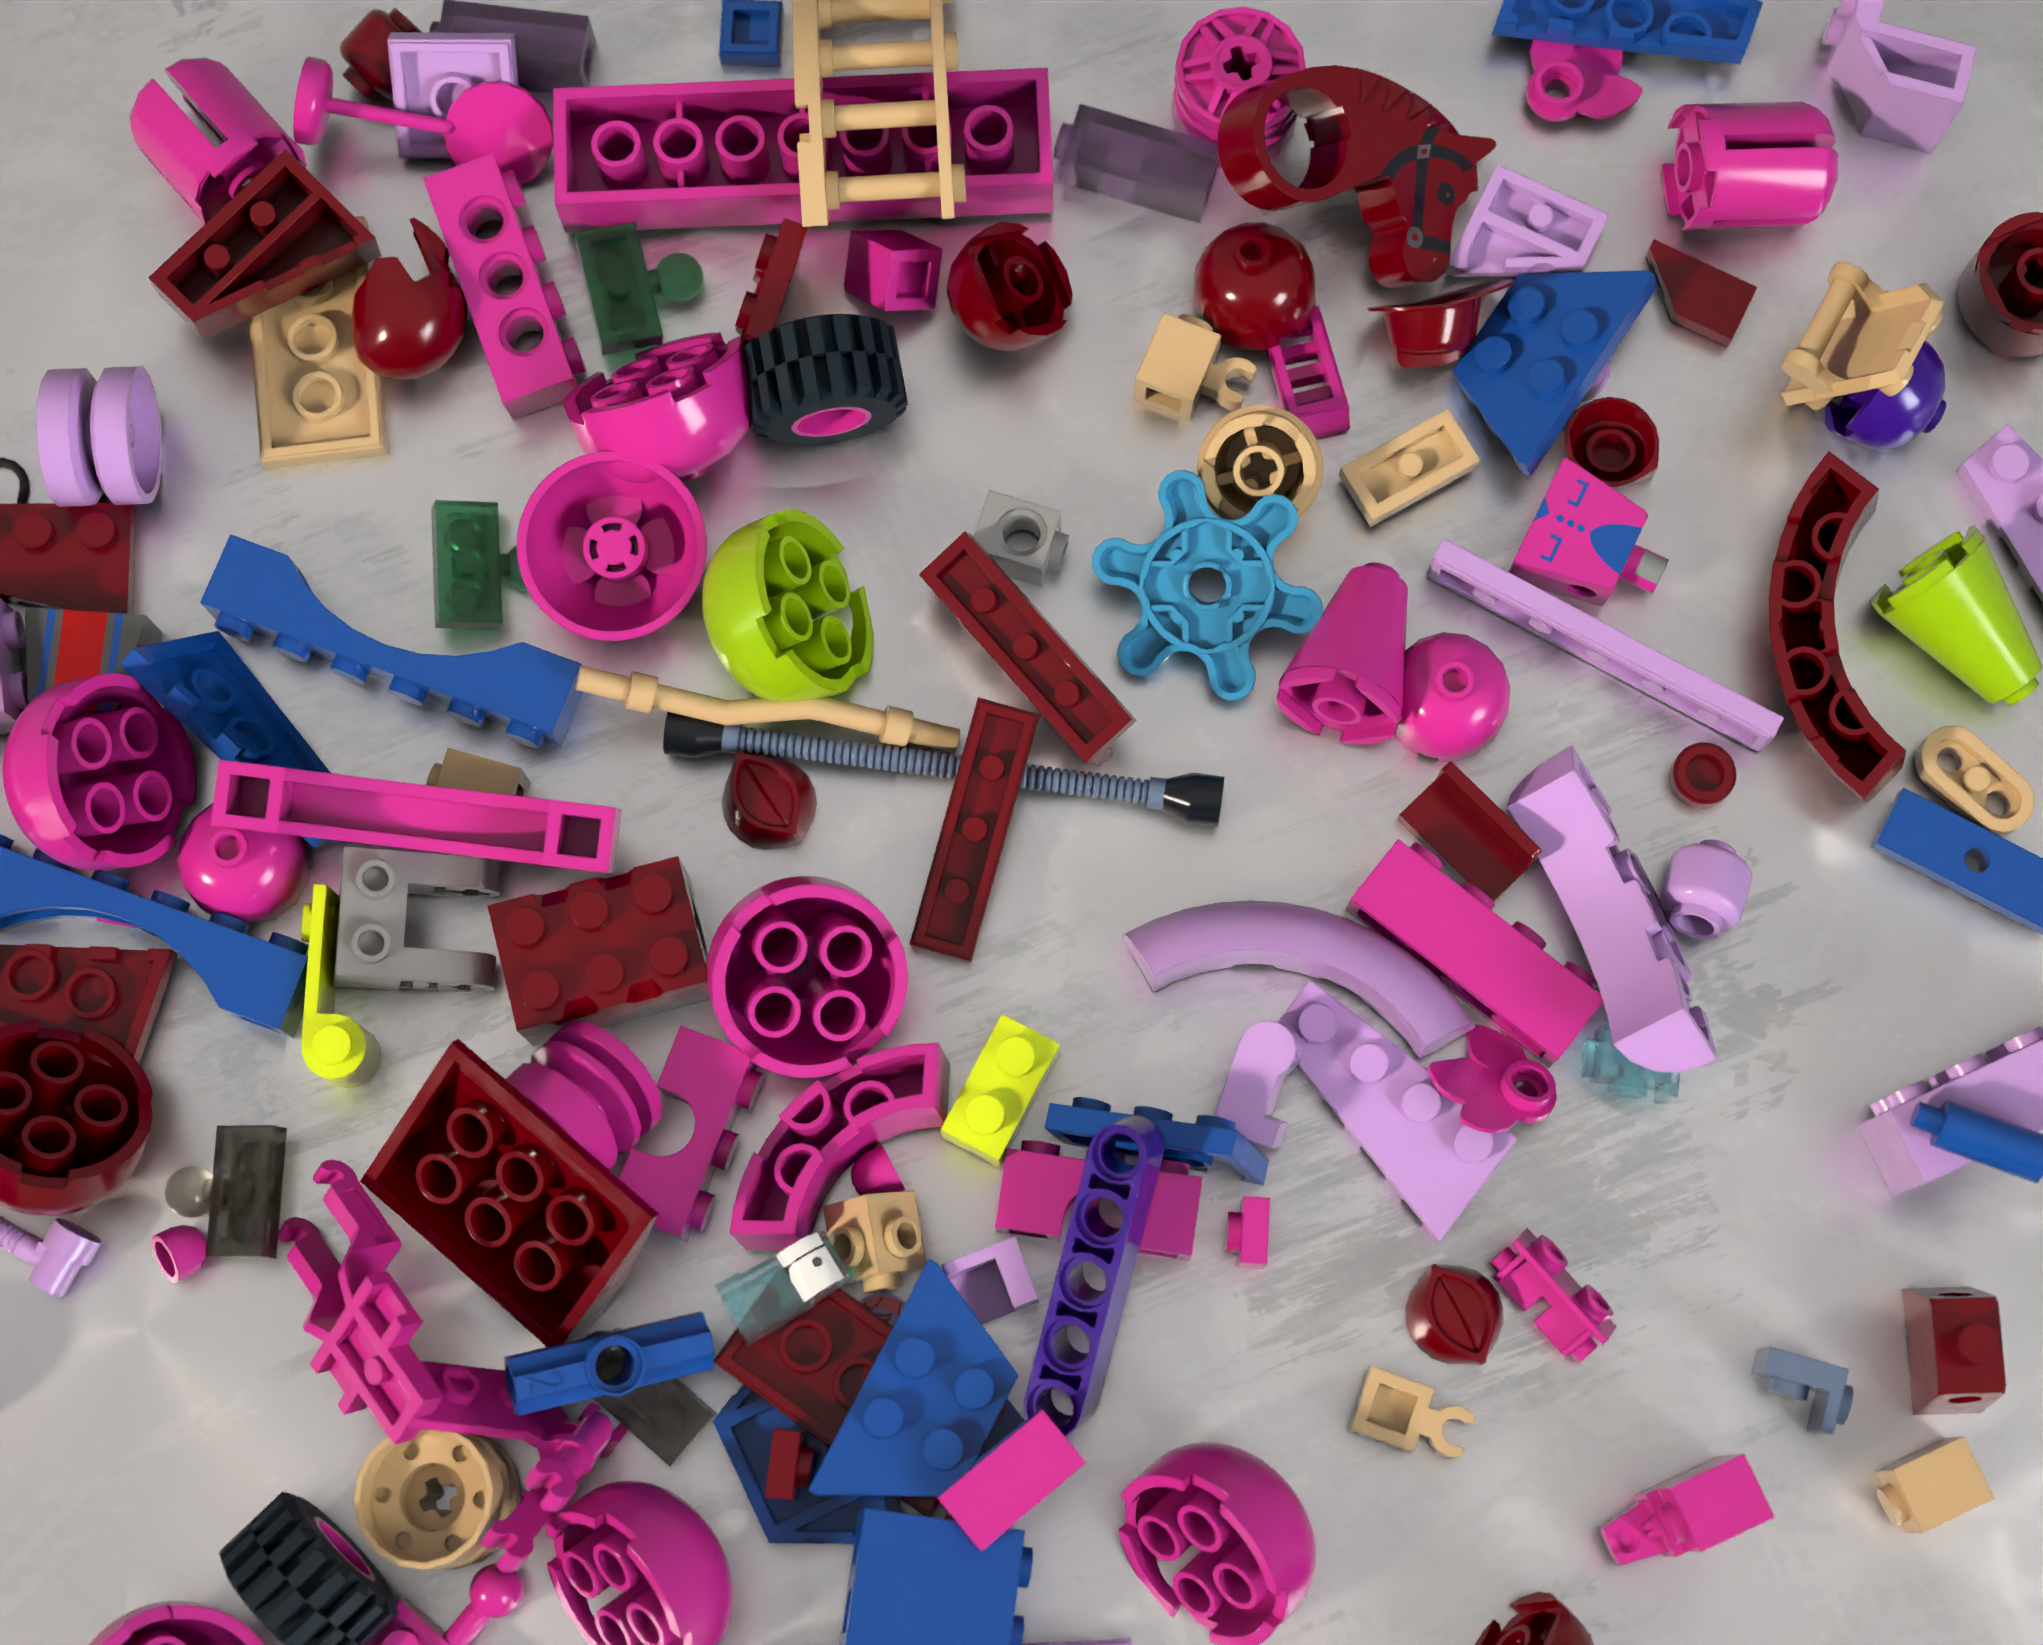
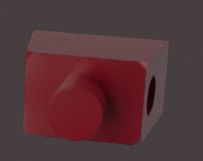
M1972 1287L1902 1289L1913 1415L1983 1412L2002 1397L2006 1390L1997 1297Z

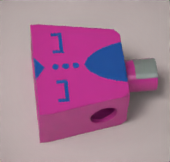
M1564 457L1509 569V573L1541 590L1593 605H1604L1618 579L1653 593L1669 559L1635 544L1648 518V514L1644 509L1575 462Z

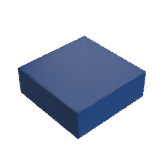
M722 0L719 46L721 64L781 66L784 23L783 1Z

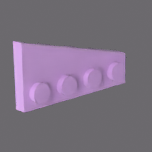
M2006 424L1958 468L1957 473L1997 539H2004L2019 564L2016 570L2027 588H2034L2043 603V459Z
M1310 980L1278 1021L1291 1026L1300 1037L1302 1055L1296 1067L1320 1098L1327 1102L1343 1122L1347 1132L1359 1147L1366 1151L1385 1175L1386 1181L1401 1200H1405L1423 1223L1424 1229L1437 1244L1517 1141V1138L1508 1131L1487 1133L1462 1124L1460 1122V1112L1463 1104L1452 1102L1440 1094L1425 1067Z

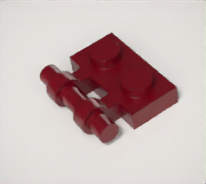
M784 218L778 237L768 233L764 237L754 268L756 270L753 281L757 283L755 293L746 291L735 324L736 332L740 334L739 338L744 350L751 340L776 327L808 228L802 227L801 223Z

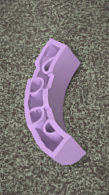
M1571 745L1540 764L1528 774L1511 793L1507 808L1520 829L1542 850L1538 859L1570 918L1596 979L1608 1017L1612 1044L1630 1062L1651 1071L1681 1073L1704 1066L1716 1060L1717 1056L1706 1013L1699 1006L1690 1008L1689 1005L1693 997L1687 982L1691 980L1692 973L1683 951L1637 855L1628 848L1620 852L1617 846L1620 843L1619 834L1609 816L1612 812L1611 808L1575 748Z
M1270 901L1219 902L1184 909L1154 919L1122 935L1123 941L1154 992L1199 973L1231 968L1233 965H1274L1278 969L1302 973L1321 980L1328 979L1354 992L1362 998L1364 1003L1390 1023L1407 1042L1419 1060L1475 1028V1024L1455 996L1428 968L1406 950L1365 926L1316 908Z

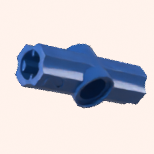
M698 1311L613 1332L610 1330H598L583 1339L504 1357V1375L514 1413L520 1416L603 1395L610 1397L623 1396L634 1391L637 1387L714 1369L715 1351L711 1331L706 1323L704 1313ZM617 1345L624 1356L623 1367L616 1377L609 1380H600L595 1370L597 1357L603 1349Z

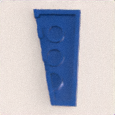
M1504 0L1492 35L1740 65L1763 2L1758 0Z
M219 631L136 647L129 652L120 664L220 760L331 773ZM302 836L314 848L338 842V840Z

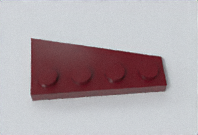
M55 503L0 504V598L10 602L19 603V601L52 609L133 614L137 510L132 504L114 505V503L58 507Z
M0 944V1028L22 1021L39 1020L38 1028H57L82 1034L85 1026L116 1041L140 1064L178 953L171 949L148 948V950H128L99 946L77 948L55 947L49 944ZM80 1051L84 1060L112 1067L102 1058Z

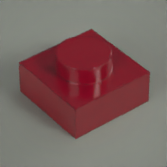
M781 1429L773 1430L765 1497L797 1501L798 1487H810L815 1448L804 1447L805 1433Z

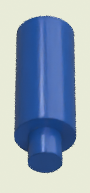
M1946 1100L1941 1108L1921 1101L1915 1106L1910 1120V1127L1930 1133L1931 1146L2033 1183H2038L2043 1177L2042 1133L1950 1100Z

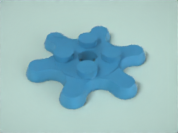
M1176 470L1168 474L1161 481L1158 490L1159 502L1165 515L1164 530L1160 536L1151 543L1142 545L1131 543L1122 538L1104 540L1096 547L1092 555V567L1094 573L1101 581L1109 585H1120L1129 588L1138 596L1141 602L1142 615L1139 623L1132 631L1124 635L1118 645V660L1124 670L1137 676L1150 675L1159 668L1161 663L1170 654L1179 651L1191 652L1199 656L1206 664L1209 684L1213 692L1226 700H1239L1250 693L1256 681L1255 669L1249 655L1250 642L1255 634L1270 627L1283 628L1292 633L1303 634L1311 631L1323 615V604L1314 590L1285 583L1278 577L1273 566V556L1276 548L1283 540L1291 536L1297 527V508L1284 495L1271 494L1258 500L1252 510L1244 517L1235 520L1224 519L1217 516L1209 508L1205 486L1201 478L1187 470ZM1203 567H1210L1221 571L1226 582L1224 595L1213 602H1205L1196 598L1190 587V580L1194 571Z

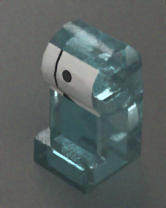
M819 1231L795 1242L777 1255L742 1274L736 1273L715 1285L720 1300L747 1346L814 1307V1303L843 1286L852 1276L825 1231Z

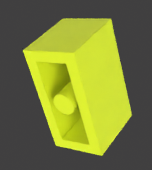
M1001 1014L940 1129L942 1138L1000 1168L1005 1160L1007 1148H1011L1060 1055V1044Z

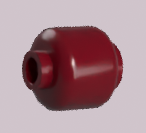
M395 7L389 14L380 9H373L368 12L340 44L342 58L349 65L342 75L369 100L377 92L385 98L393 100L387 42L390 33H423Z

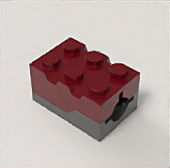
M679 856L637 866L628 873L609 878L595 877L572 883L563 890L548 894H530L488 905L516 1029L532 1046L549 1041V1038L569 1021H586L603 1028L709 1000L706 968L708 949L690 877Z

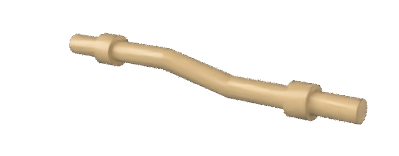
M582 665L580 666L575 686L577 691L624 701V708L650 714L651 709L654 708L725 726L812 719L879 735V742L904 748L907 742L951 753H955L960 738V729L916 719L913 718V711L888 705L885 711L828 697L795 702H778L763 698L725 700L658 684V677L632 671L631 676L628 677Z

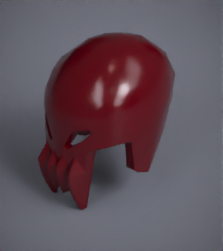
M411 218L410 223L414 229L413 235L425 260L429 274L413 281L397 257L376 258L373 261L370 272L355 292L351 315L352 343L359 361L377 376L401 381L422 378L439 370L453 356L462 341L468 315L467 301L463 290L449 267L450 253L448 248L435 232L416 218Z

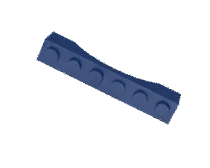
M231 534L200 601L204 608L216 619L214 627L227 635L244 641H250L252 634L274 641L272 649L286 657L307 663L310 655L331 662L330 670L345 679L365 684L368 676L390 684L388 692L404 701L420 706L424 705L426 698L448 706L446 713L449 716L463 723L482 727L484 720H488L507 727L505 735L508 738L535 749H540L543 741L561 748L584 694L582 691L575 690L581 663L524 642L494 651L458 656L419 654L385 645L354 630L325 608L314 595L302 572L288 555Z
M0 834V933L32 922L66 917L104 919L136 927L163 940L178 951L203 979L219 1008L235 1018L294 1038L304 1013L308 962L306 952L309 945L276 932H272L269 942L247 935L246 933L250 926L248 923L221 912H212L209 921L187 913L190 907L189 902L162 891L154 890L150 900L128 892L131 886L130 881L103 870H94L91 879L69 871L71 866L52 859L38 848L35 849L32 857L11 850L14 840Z

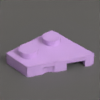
M1497 164L1450 258L1445 273L1453 277H1486L1582 272L1607 222L1609 214Z

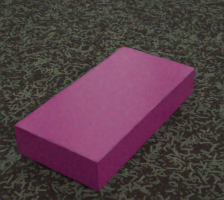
M1042 1409L937 1498L982 1552L1086 1462Z

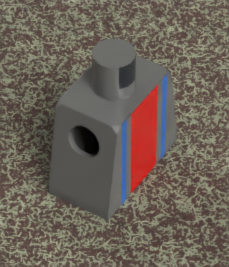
M26 607L25 634L28 702L30 703L45 690L72 679L108 673L130 675L120 665L133 648L160 643L162 631L146 615ZM118 701L103 702L84 709V711L102 713L121 710L122 707Z

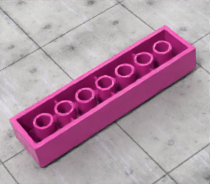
M1048 68L947 72L952 164H964L966 202L954 203L955 217L1053 213V167ZM929 72L823 78V99H834L835 105L935 100L934 74ZM794 78L553 88L555 207L565 233L782 224L784 218L802 223L797 142H800L799 134L809 133L808 108L796 109ZM936 125L837 131L836 138H825L827 171H838L839 177L939 172ZM941 197L841 203V209L829 210V222L942 217Z

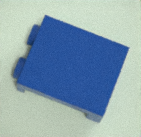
M871 1508L858 1510L839 1645H1022L1024 1616L1014 1615L1018 1587H1028L1032 1571L1033 1548L1023 1546L1025 1531L1009 1528L981 1552L954 1520Z

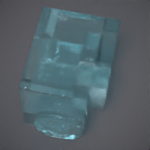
M1605 1022L1595 1031L1594 1039H1585L1581 1056V1076L1591 1078V1083L1608 1084L1607 1094L1624 1098H1646L1647 1089L1654 1090L1653 1103L1668 1104L1678 1097L1680 1073L1651 1071L1630 1062L1612 1044L1609 1023Z

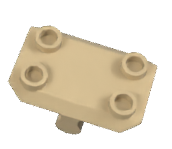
M1837 262L1827 278L1830 287L1797 349L1788 350L1781 363L1782 370L1791 377L1785 391L1781 393L1786 406L1805 403L1812 410L1817 411L1826 406L1833 397L1872 389H1879L1888 397L1896 395L1910 381L1914 371L1912 364L1924 341L1935 332L1941 322L1942 313L1940 310L1944 305V301L1926 283L1887 291L1871 281L1867 273L1858 266L1847 262Z

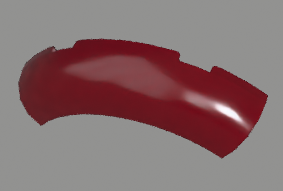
M1828 451L1810 474L1794 501L1780 537L1771 573L1769 634L1779 681L1785 699L1799 728L1816 754L1833 774L1864 803H1867L1903 768L1906 750L1888 735L1873 718L1847 678L1839 654L1835 627L1834 596L1847 555L1860 531L1876 512L1879 488Z

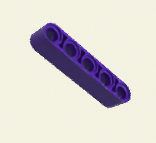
M1131 1115L1103 1127L1094 1135L1089 1145L1024 1399V1413L1027 1421L1043 1409L1064 1436L1070 1434L1094 1415L1099 1405L1164 1156L1165 1141L1162 1132L1153 1121L1144 1116ZM1118 1134H1125L1131 1137L1137 1144L1139 1158L1136 1165H1129L1118 1156L1115 1148ZM1102 1198L1114 1201L1120 1208L1122 1213L1120 1228L1109 1226L1101 1218L1099 1204ZM1085 1261L1098 1265L1104 1272L1106 1278L1104 1291L1090 1287L1085 1281L1083 1275ZM1069 1325H1075L1085 1332L1089 1340L1088 1353L1077 1351L1069 1343L1067 1337ZM1052 1388L1061 1389L1071 1398L1073 1404L1072 1415L1061 1413L1053 1405L1051 1399Z

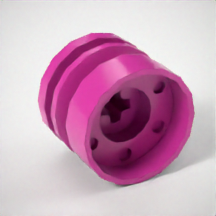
M1248 7L1221 9L1199 20L1181 42L1176 61L1172 112L1175 131L1189 152L1208 165L1222 168L1218 154V130L1223 113L1232 99L1249 87L1306 69L1303 47L1291 28L1269 12ZM1277 99L1272 103L1265 122V144L1270 160L1278 156L1291 140L1298 119V115L1293 109Z
M586 1021L567 1022L549 1038V1041L531 1055L530 1063H523L505 1078L609 1170L615 1165L617 1154L623 1155L639 1142V1138L648 1133L661 1119L663 1105L658 1087L645 1065L627 1045L607 1030Z

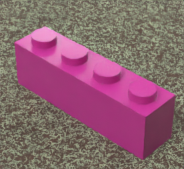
M1398 839L1351 897L1345 910L1369 929L1381 934L1406 950L1428 968L1449 991L1550 1068L1562 1056L1603 1003L1601 994L1595 991L1598 986L1596 980L1577 964L1567 961L1563 966L1543 950L1546 947V942L1525 924L1516 921L1511 926L1492 911L1495 906L1494 902L1482 890L1468 882H1464L1462 886H1459L1440 870L1444 867L1443 863L1430 850L1415 842L1409 847Z

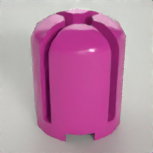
M209 58L181 59L164 70L174 85L182 92V98L189 109L219 142L220 146L217 149L153 78L138 93L129 116L134 142L192 208L195 215L204 225L245 187L243 184L248 179L252 181L285 149L305 168L307 166L302 148L283 130L225 65Z
M1804 102L1684 104L1675 110L1668 124V129L1679 128L1675 144L1674 164H1662L1663 193L1668 214L1682 216L1686 225L1681 230L1801 227L1817 219L1825 210L1838 179V153L1832 148L1836 143V139L1829 119L1817 107Z

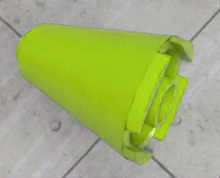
M1975 525L1969 526L1965 538L1957 531L1927 549L1899 571L1903 576V584L1892 593L1889 587L1884 584L1870 600L1871 605L1881 617L1989 704L2003 700L2007 706H2011L2024 699L2038 687L2039 682L2035 676L2042 669L2041 661L1985 537Z

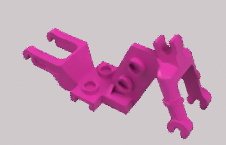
M326 1160L320 1164L315 1172L313 1181L317 1184H331L323 1197V1202L350 1240V1246L342 1264H339L325 1244L318 1228L304 1218L293 1217L287 1219L277 1233V1238L280 1241L295 1242L287 1254V1259L313 1296V1304L306 1317L303 1329L305 1332L323 1341V1344L313 1357L310 1365L316 1374L330 1371L345 1394L337 1405L344 1415L364 1410L368 1406L394 1445L414 1440L419 1432L425 1429L518 1439L537 1448L540 1460L524 1480L526 1486L530 1487L531 1490L528 1492L525 1489L518 1506L507 1519L496 1521L481 1540L482 1546L487 1549L501 1547L506 1550L496 1564L499 1570L504 1572L518 1570L533 1551V1539L544 1525L551 1524V1519L557 1515L556 1511L566 1506L576 1491L577 1485L586 1473L588 1474L591 1471L595 1462L598 1459L610 1456L627 1433V1427L620 1423L612 1432L609 1418L605 1414L598 1412L601 1407L596 1403H590L577 1420L569 1419L561 1406L517 1416L514 1413L508 1395L504 1370L430 1361L421 1362L410 1347L409 1342L423 1321L389 1272L386 1271L401 1248V1241L359 1183L353 1169L341 1161Z

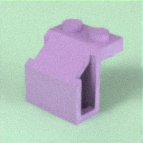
M1840 0L1838 8L1833 7L1830 13L1822 44L1832 46L1826 70L1831 80L1839 83L1856 116L1853 123L1859 135L1931 154L1964 103L1977 47L1879 22L1885 0Z

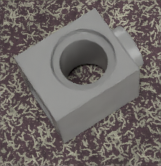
M991 490L988 491L973 536L1009 577L1043 587L1048 568L1059 571L1069 541V535L1060 532L1061 511ZM1027 530L1035 534L1039 541L1030 550L1016 551L1005 543V539L1014 531Z

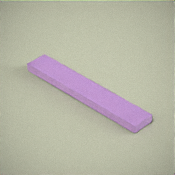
M1445 538L1442 539L1426 573L1431 580L1756 752L1762 751L1775 737L1784 720V717Z

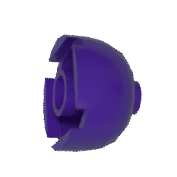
M1926 340L1924 341L1912 364L1914 371L1910 381L1896 395L1888 397L1879 389H1872L1844 395L1840 406L1831 400L1826 405L1824 421L1829 432L1865 449L1886 450L1895 449L1907 444L1921 432L1929 433L1940 422L1945 412L1946 401L1942 399L1945 391L1944 364L1931 344Z

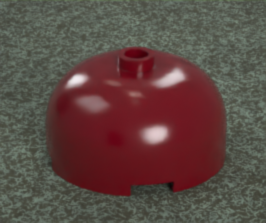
M39 1020L22 1021L0 1028V1206L20 1213L42 1216L63 1215L81 1211L96 1205L116 1192L136 1169L144 1152L151 1129V1099L153 1091L138 1061L124 1047L110 1037L85 1026L81 1034L57 1028H38ZM80 1051L94 1054L108 1062L112 1067L84 1060Z

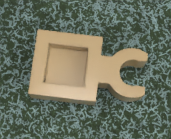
M1370 1366L1348 1430L1408 1452H1414L1419 1435L1428 1438L1431 1447L1440 1455L1456 1458L1462 1457L1464 1449L1457 1445H1452L1445 1440L1443 1426L1450 1419H1456L1465 1424H1473L1475 1416L1469 1410L1460 1406H1449L1440 1410L1430 1408L1429 1405L1435 1388L1375 1366Z

